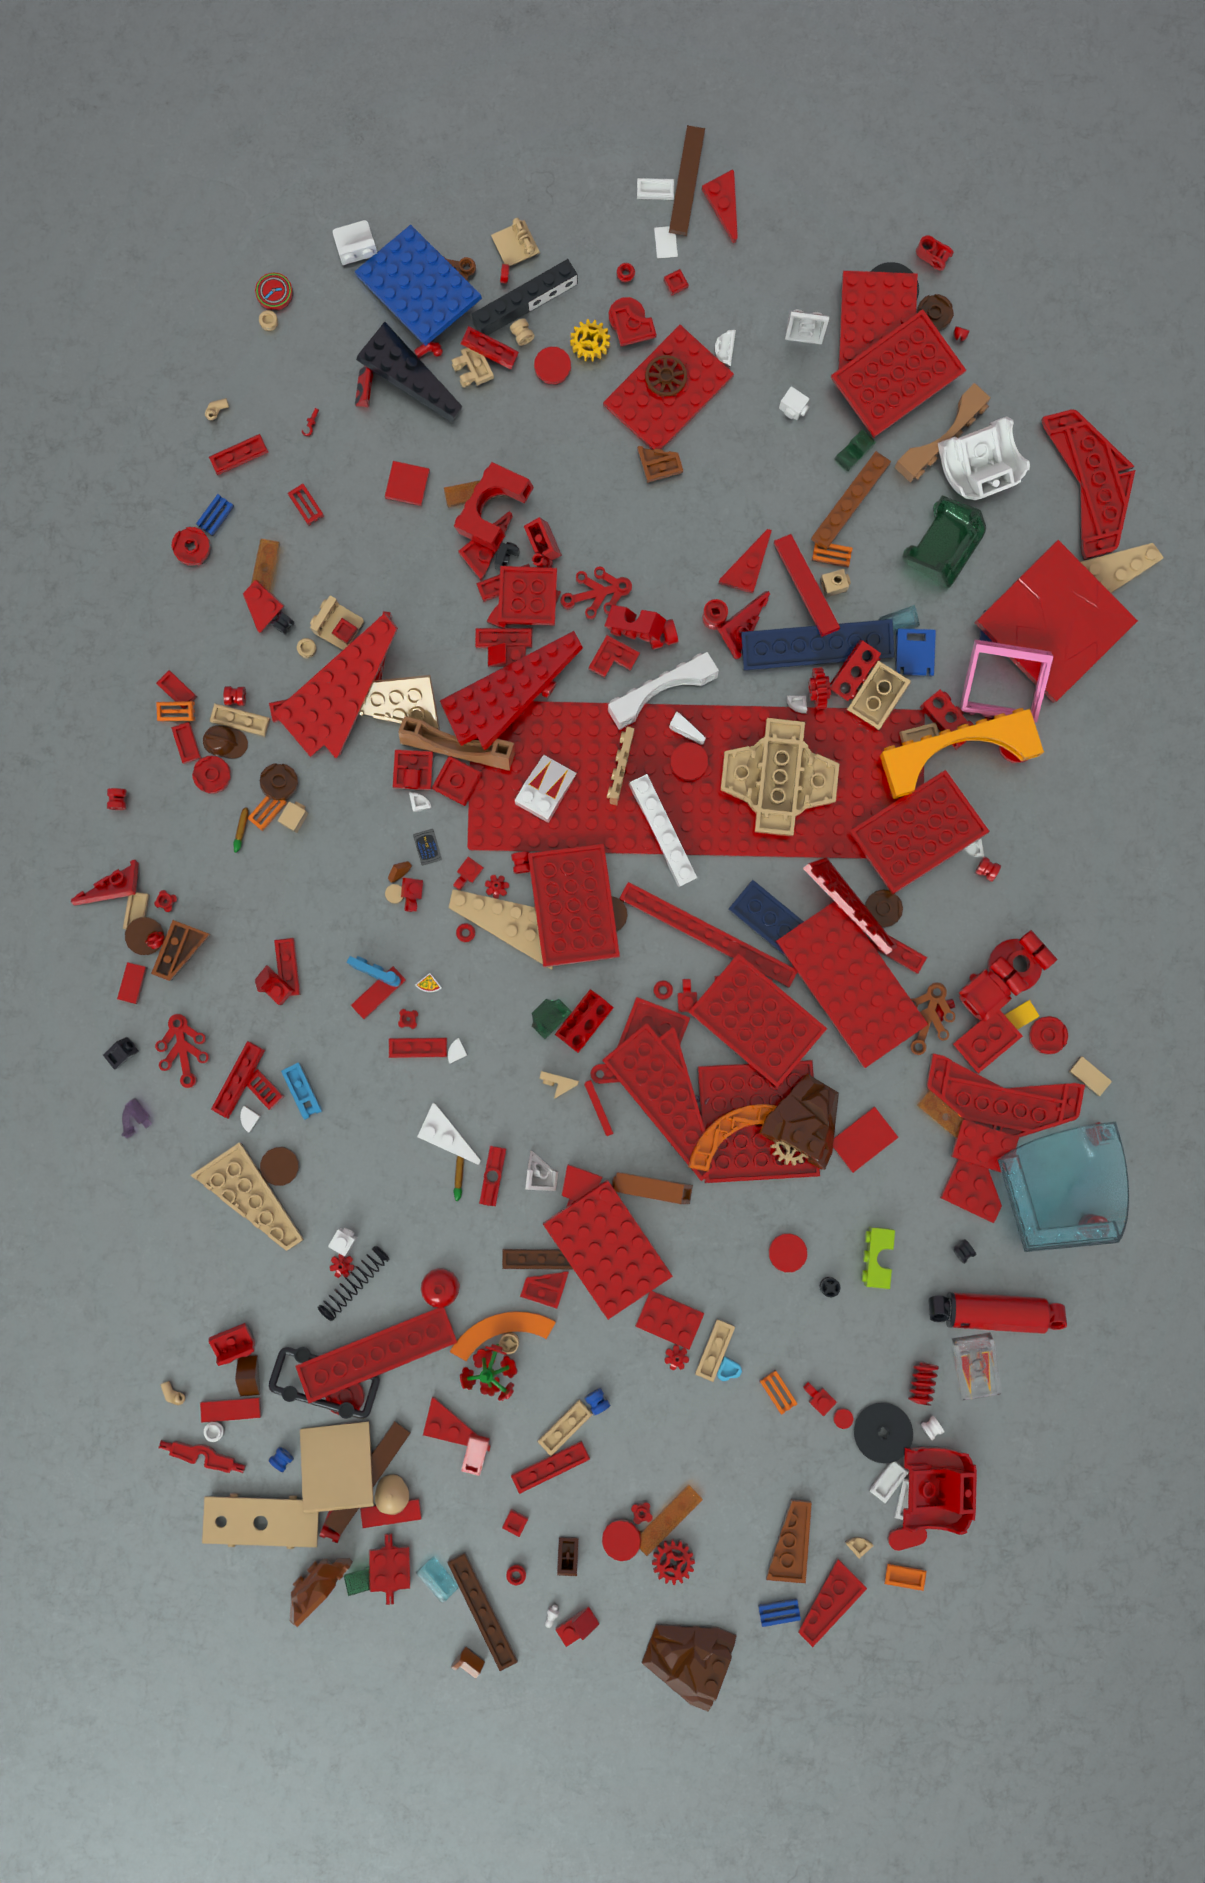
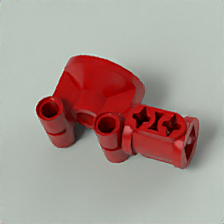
M1030 930L1020 939H1009L999 943L990 953L988 971L984 969L958 992L960 994L959 998L976 1018L986 1022L1012 999L1010 996L1011 992L1017 996L1022 991L1030 989L1039 980L1042 969L1045 971L1058 959L1037 935ZM1018 955L1025 958L1027 962V968L1024 972H1019L1013 967V960Z

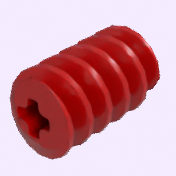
M919 1362V1365L913 1366L914 1369L918 1370V1373L912 1374L913 1377L917 1378V1381H911V1384L916 1386V1388L909 1389L914 1396L908 1397V1399L917 1404L931 1406L928 1402L933 1401L934 1398L929 1394L935 1393V1390L930 1386L936 1385V1381L931 1378H937L938 1375L933 1370H938L939 1366Z

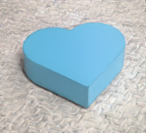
M724 1356L718 1369L717 1377L721 1381L738 1378L742 1373V1368L737 1362Z

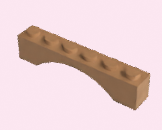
M974 383L961 396L958 402L955 422L942 437L930 444L910 448L897 461L894 468L910 483L915 478L918 480L925 473L924 469L928 465L931 467L938 458L936 456L939 454L938 443L952 437L960 438L964 433L962 430L966 426L969 428L976 421L975 417L979 413L982 415L989 408L988 402L991 397Z
M404 716L398 731L400 744L509 771L515 756L514 743L496 739L485 751L479 740H472L461 746L456 736L440 731L422 720Z

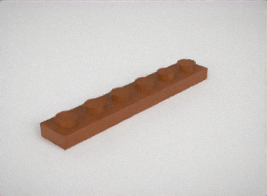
M875 451L811 538L812 541L825 550L828 549L891 463L889 459Z

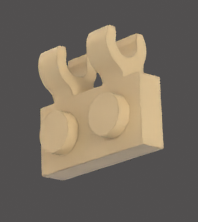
M469 348L462 349V356L451 360L455 372L461 370L465 365H467L470 371L459 376L463 388L469 386L474 381L478 386L494 379L485 356Z

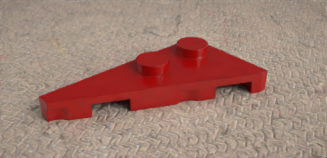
M732 169L702 185V191L732 243H735L738 235L734 170Z
M510 511L493 523L501 527L504 534L513 518ZM471 540L458 550V553L477 577L483 580L496 551Z
M767 529L720 578L718 584L753 594L772 530Z
M769 591L763 592L717 628L734 659H739L742 655L740 653L742 650L741 632L754 631L760 618V611L768 602Z
M136 860L130 861L131 865L122 871L117 869L111 875L94 883L93 889L86 893L83 891L78 893L71 899V903L76 906L136 895L139 863Z
M432 1397L423 1435L468 1446L470 1434H477L464 1421L456 1417L450 1409L442 1405L436 1397ZM489 1444L487 1447V1451H490L491 1446Z

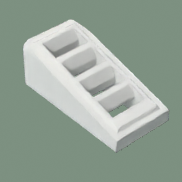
M676 712L669 728L703 745L706 738L680 713Z

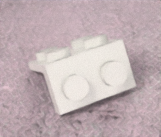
M366 220L333 230L342 265L367 259L377 254L374 239Z

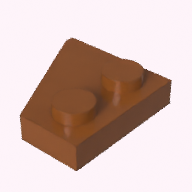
M643 446L637 447L647 483L683 473V467L677 452L645 449Z

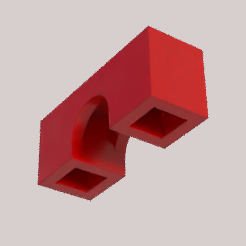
M612 605L604 625L611 630V634L619 637L622 634L631 639L639 637L647 642L651 640L659 641L666 623L664 617L657 612L641 610L638 619L635 620L637 614L629 608Z

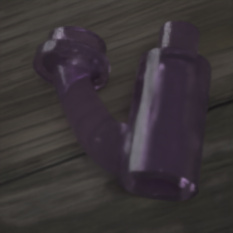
M136 1098L130 1100L125 1105L122 1113L124 1132L121 1135L126 1139L136 1133L134 1126L130 1127V1115L138 1124L142 1123L146 1129L152 1125L148 1119L150 1117Z

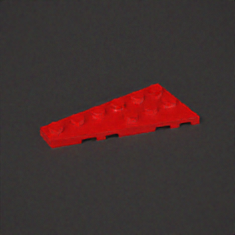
M827 857L808 863L803 868L835 901L836 905L841 910H844L877 944L880 951L889 954L897 948V945Z

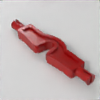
M161 1440L158 1449L169 1451L170 1456L191 1464H195L199 1455L203 1454L205 1456L204 1467L207 1469L230 1473L233 1470L242 1474L245 1471L246 1465L235 1463V1458L219 1454L212 1447L204 1444L192 1446L179 1441H174L171 1444Z

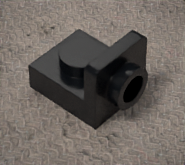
M511 542L501 543L494 563L495 569L500 570V566H508L510 555L508 554L519 557L520 549L516 544Z
M125 1037L115 1042L103 1056L112 1068L116 1070L139 1051L128 1037Z

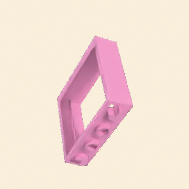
M975 640L960 702L961 710L970 715L980 713L987 718H993L1002 713H1005L1007 716L1013 714L1012 711L1016 710L968 701L979 652L1042 662L1031 706L1034 722L1037 723L1053 660L1052 653L1050 651Z

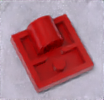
M395 750L393 788L431 790L434 753L432 751Z

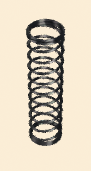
M374 1246L372 1248V1251H374L375 1254L380 1258L383 1265L375 1261L368 1254H366V1256L375 1264L378 1270L373 1269L363 1260H361V1262L369 1269L372 1276L368 1275L367 1273L362 1271L358 1266H356V1268L366 1278L367 1282L361 1280L351 1271L350 1273L357 1279L362 1288L356 1286L347 1277H345V1280H347L352 1285V1287L356 1291V1294L348 1290L343 1284L339 1283V1285L346 1290L351 1299L344 1297L336 1289H334V1291L343 1299L345 1305L339 1303L331 1295H329V1297L337 1304L340 1311L334 1309L325 1300H323V1302L332 1310V1312L335 1315L334 1317L333 1314L327 1308H325L322 1305H319L317 1308L326 1319H328L329 1321H333L336 1318L335 1312H342L340 1305L346 1307V1300L352 1301L351 1294L358 1295V1291L356 1288L363 1289V1285L361 1282L368 1284L369 1281L367 1276L370 1278L374 1277L372 1270L375 1272H379L378 1265L385 1266L384 1261L388 1262V1260H390L388 1255L378 1246Z

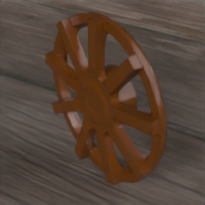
M662 355L649 363L645 372V380L648 388L661 397L675 396L685 387L687 370L678 358ZM667 358L675 360L671 368L667 367ZM663 359L664 367L660 368L655 362ZM679 363L683 370L679 372H673L674 368ZM653 365L659 373H650V367ZM684 374L683 382L674 378V376ZM649 377H658V380L650 383ZM662 382L660 391L654 388V386ZM671 382L680 385V387L674 390ZM666 384H668L671 392H663Z

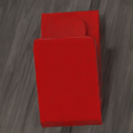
M506 643L488 647V667H505L526 656V646H506Z
M268 965L264 967L255 979L257 991L266 992L278 1005H283L293 992Z
M588 1606L556 1627L555 1630L567 1647L580 1638L584 1640L600 1623Z

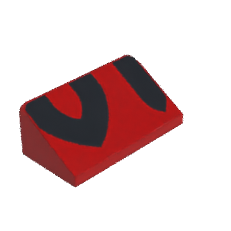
M366 366L359 371L355 406L368 407L370 403L373 371Z

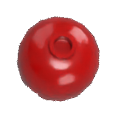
M437 1268L431 1270L421 1282L422 1297L427 1304L433 1307L442 1308L449 1306L456 1300L459 1294L460 1284L458 1278L447 1269Z

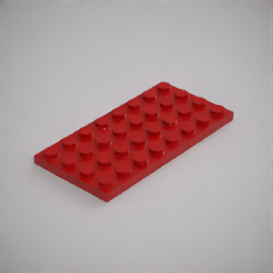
M835 901L776 941L863 1068L868 1067L928 1025L866 934L844 910H841L836 905Z

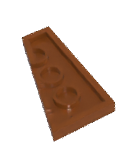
M791 1499L766 1580L806 1584L811 1501Z

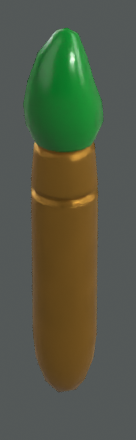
M247 807L243 808L233 842L235 853L242 846L241 840L248 818Z
M457 1156L455 1188L453 1190L455 1201H459L462 1196L464 1158Z

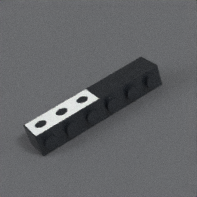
M566 259L472 313L473 324L477 331L488 336L577 285L578 274L569 259Z

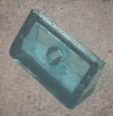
M915 605L881 616L878 619H893V635L896 634L897 629H912L920 626Z
M434 1557L416 1572L440 1602L447 1601L459 1588L458 1584Z

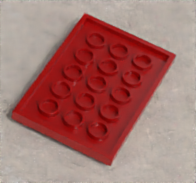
M843 271L838 370L916 314L918 273Z
M922 309L833 373L831 379L870 434L875 438L964 374L966 369Z
M679 325L603 402V405L651 450H662L734 377V373L682 325ZM662 355L674 356L686 367L687 381L685 387L675 396L661 397L648 388L645 380L646 368L656 357ZM667 358V367L671 368L675 360ZM663 359L655 362L660 368L664 367ZM679 363L674 368L673 372H679L683 370ZM653 365L650 367V373H659ZM684 374L674 376V378L683 382ZM649 377L650 383L658 380V377ZM662 382L654 386V388L660 391ZM671 382L674 390L680 387V385ZM668 384L665 385L663 392H671Z
M944 770L916 788L912 794L903 796L850 830L849 833L893 895L981 839L990 831L948 772Z
M604 844L528 853L543 967L620 958Z
M739 953L688 1012L776 1088L779 1087L827 1030L822 1023Z
M606 1180L543 1222L544 1227L608 1320L673 1277L609 1180Z

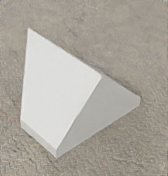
M530 1150L525 1189L556 1191L558 1172L553 1170Z

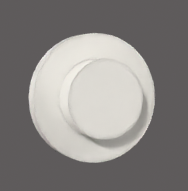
M210 1422L204 1428V1436L210 1442L220 1440L224 1434L223 1426L219 1422Z

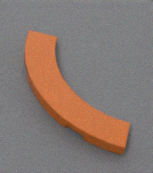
M767 1104L745 1106L718 1118L699 1138L692 1152L688 1168L709 1171L712 1158L724 1139L743 1127L763 1124L766 1116L771 1111H774L777 1106Z
M510 1311L498 1313L470 1327L460 1336L450 1352L467 1361L470 1355L482 1343L494 1336L508 1332H527L547 1339L556 1321L530 1312Z

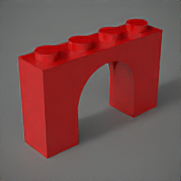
M491 462L489 467L485 469L480 482L476 484L472 496L466 501L463 511L457 516L454 524L455 529L459 534L497 551L506 535L501 527L482 519V508L490 498L496 495H507L525 504L534 488L531 481L524 476Z

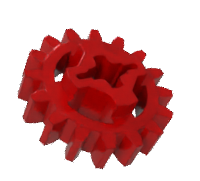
M822 667L813 668L812 678H809L808 682L810 700H814L817 709H826L827 699H830L831 695L829 676H825Z
M671 1539V1544H668L665 1540L664 1547L658 1545L657 1549L659 1552H653V1556L657 1559L652 1560V1565H656L653 1568L654 1573L659 1572L658 1579L660 1580L664 1577L665 1584L672 1580L673 1585L676 1584V1580H679L682 1584L683 1577L689 1579L688 1571H694V1568L690 1565L695 1564V1559L691 1558L693 1552H687L689 1546L685 1545L683 1547L681 1540L678 1544H675L674 1539ZM672 1549H676V1550H679V1551H681V1552H680V1553H677V1552L673 1551ZM666 1553L665 1559L660 1563L662 1555ZM670 1559H674L677 1564L673 1565L670 1563ZM686 1562L684 1570L681 1571L682 1564Z

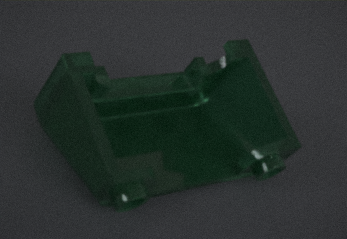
M942 495L933 506L935 520L917 547L911 545L904 550L902 558L906 564L938 584L949 588L955 582L986 532V524L981 510Z

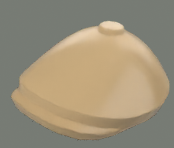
M394 1474L384 1476L380 1479L375 1491L376 1507L385 1514L395 1515L400 1513L409 1501L408 1488L400 1476Z

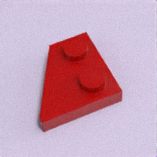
M254 580L243 593L257 631L262 633L285 605L258 580Z
M569 1272L527 1277L520 1297L557 1309Z

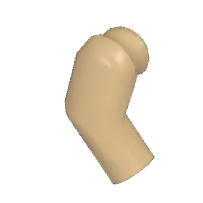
M227 398L209 403L205 411V416L208 420L216 419L221 409L229 408Z
M170 1381L160 1384L167 1402L174 1405L184 1403L185 1395L173 1390Z

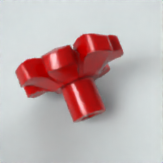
M496 875L490 876L491 881L487 880L485 882V886L489 887L486 890L487 895L493 894L495 899H499V894L506 896L507 891L505 889L509 888V883L504 882L505 877L500 875L497 879Z
M341 1254L338 1255V1258L334 1256L331 1259L333 1265L329 1267L330 1271H336L334 1276L337 1278L341 1277L342 1274L344 1277L350 1276L349 1271H353L355 1267L353 1264H350L353 1258L351 1256L345 1258Z
M674 1345L673 1350L668 1348L665 1352L669 1357H665L664 1361L666 1364H670L671 1370H675L677 1366L682 1370L685 1368L684 1363L689 1362V1357L685 1356L687 1354L686 1348L680 1350L679 1345Z

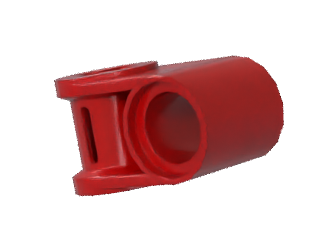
M930 235L923 236L916 248V254L920 259L940 271L944 270L945 263L954 254L949 246Z

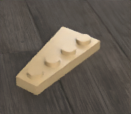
M627 727L626 732L622 731L620 743H623L616 755L615 761H618L617 769H613L611 779L614 780L613 787L609 786L607 798H610V804L617 805L634 734V728Z

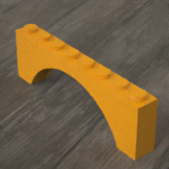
M1019 708L1012 711L1013 714L1007 716L1005 713L994 716L993 720L981 719L975 722L976 725L969 726L964 724L957 727L958 730L952 732L950 729L939 732V735L935 737L927 735L921 737V741L914 742L909 740L902 743L903 746L895 748V745L884 748L880 757L893 799L912 794L915 790L919 773L927 760L941 749L963 741L990 742L1007 749L1021 762L1041 756L1044 750L1031 710Z

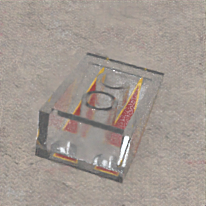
M991 1332L952 1338L953 1354L962 1401L1001 1395L997 1351Z

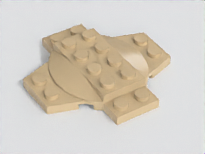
M767 718L765 737L760 739L754 746L724 752L721 791L747 802L752 810L756 812L755 832L793 836L796 816L805 809L836 802L839 763L810 751L808 745L803 741L805 722Z

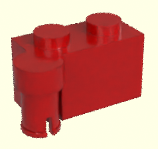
M539 517L524 525L527 536L536 553L533 555L532 561L537 567L552 568L553 560L562 556L548 522Z

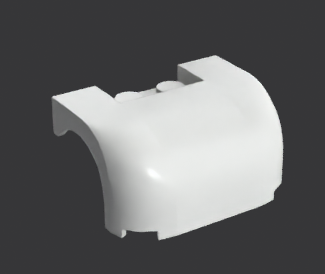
M1006 416L989 423L990 426L963 437H952L938 443L945 476L958 494L966 499H982L1017 485L1021 482L1027 470H1030L1029 460L1019 453L1015 445L1012 432L1013 419Z

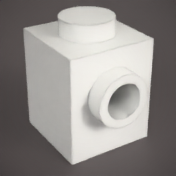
M791 386L781 400L779 409L784 411L787 417L798 420L801 415L804 417L809 410L808 403L810 398Z
M340 1228L335 1233L328 1247L343 1256H347L358 1237L354 1236V1232L350 1229Z

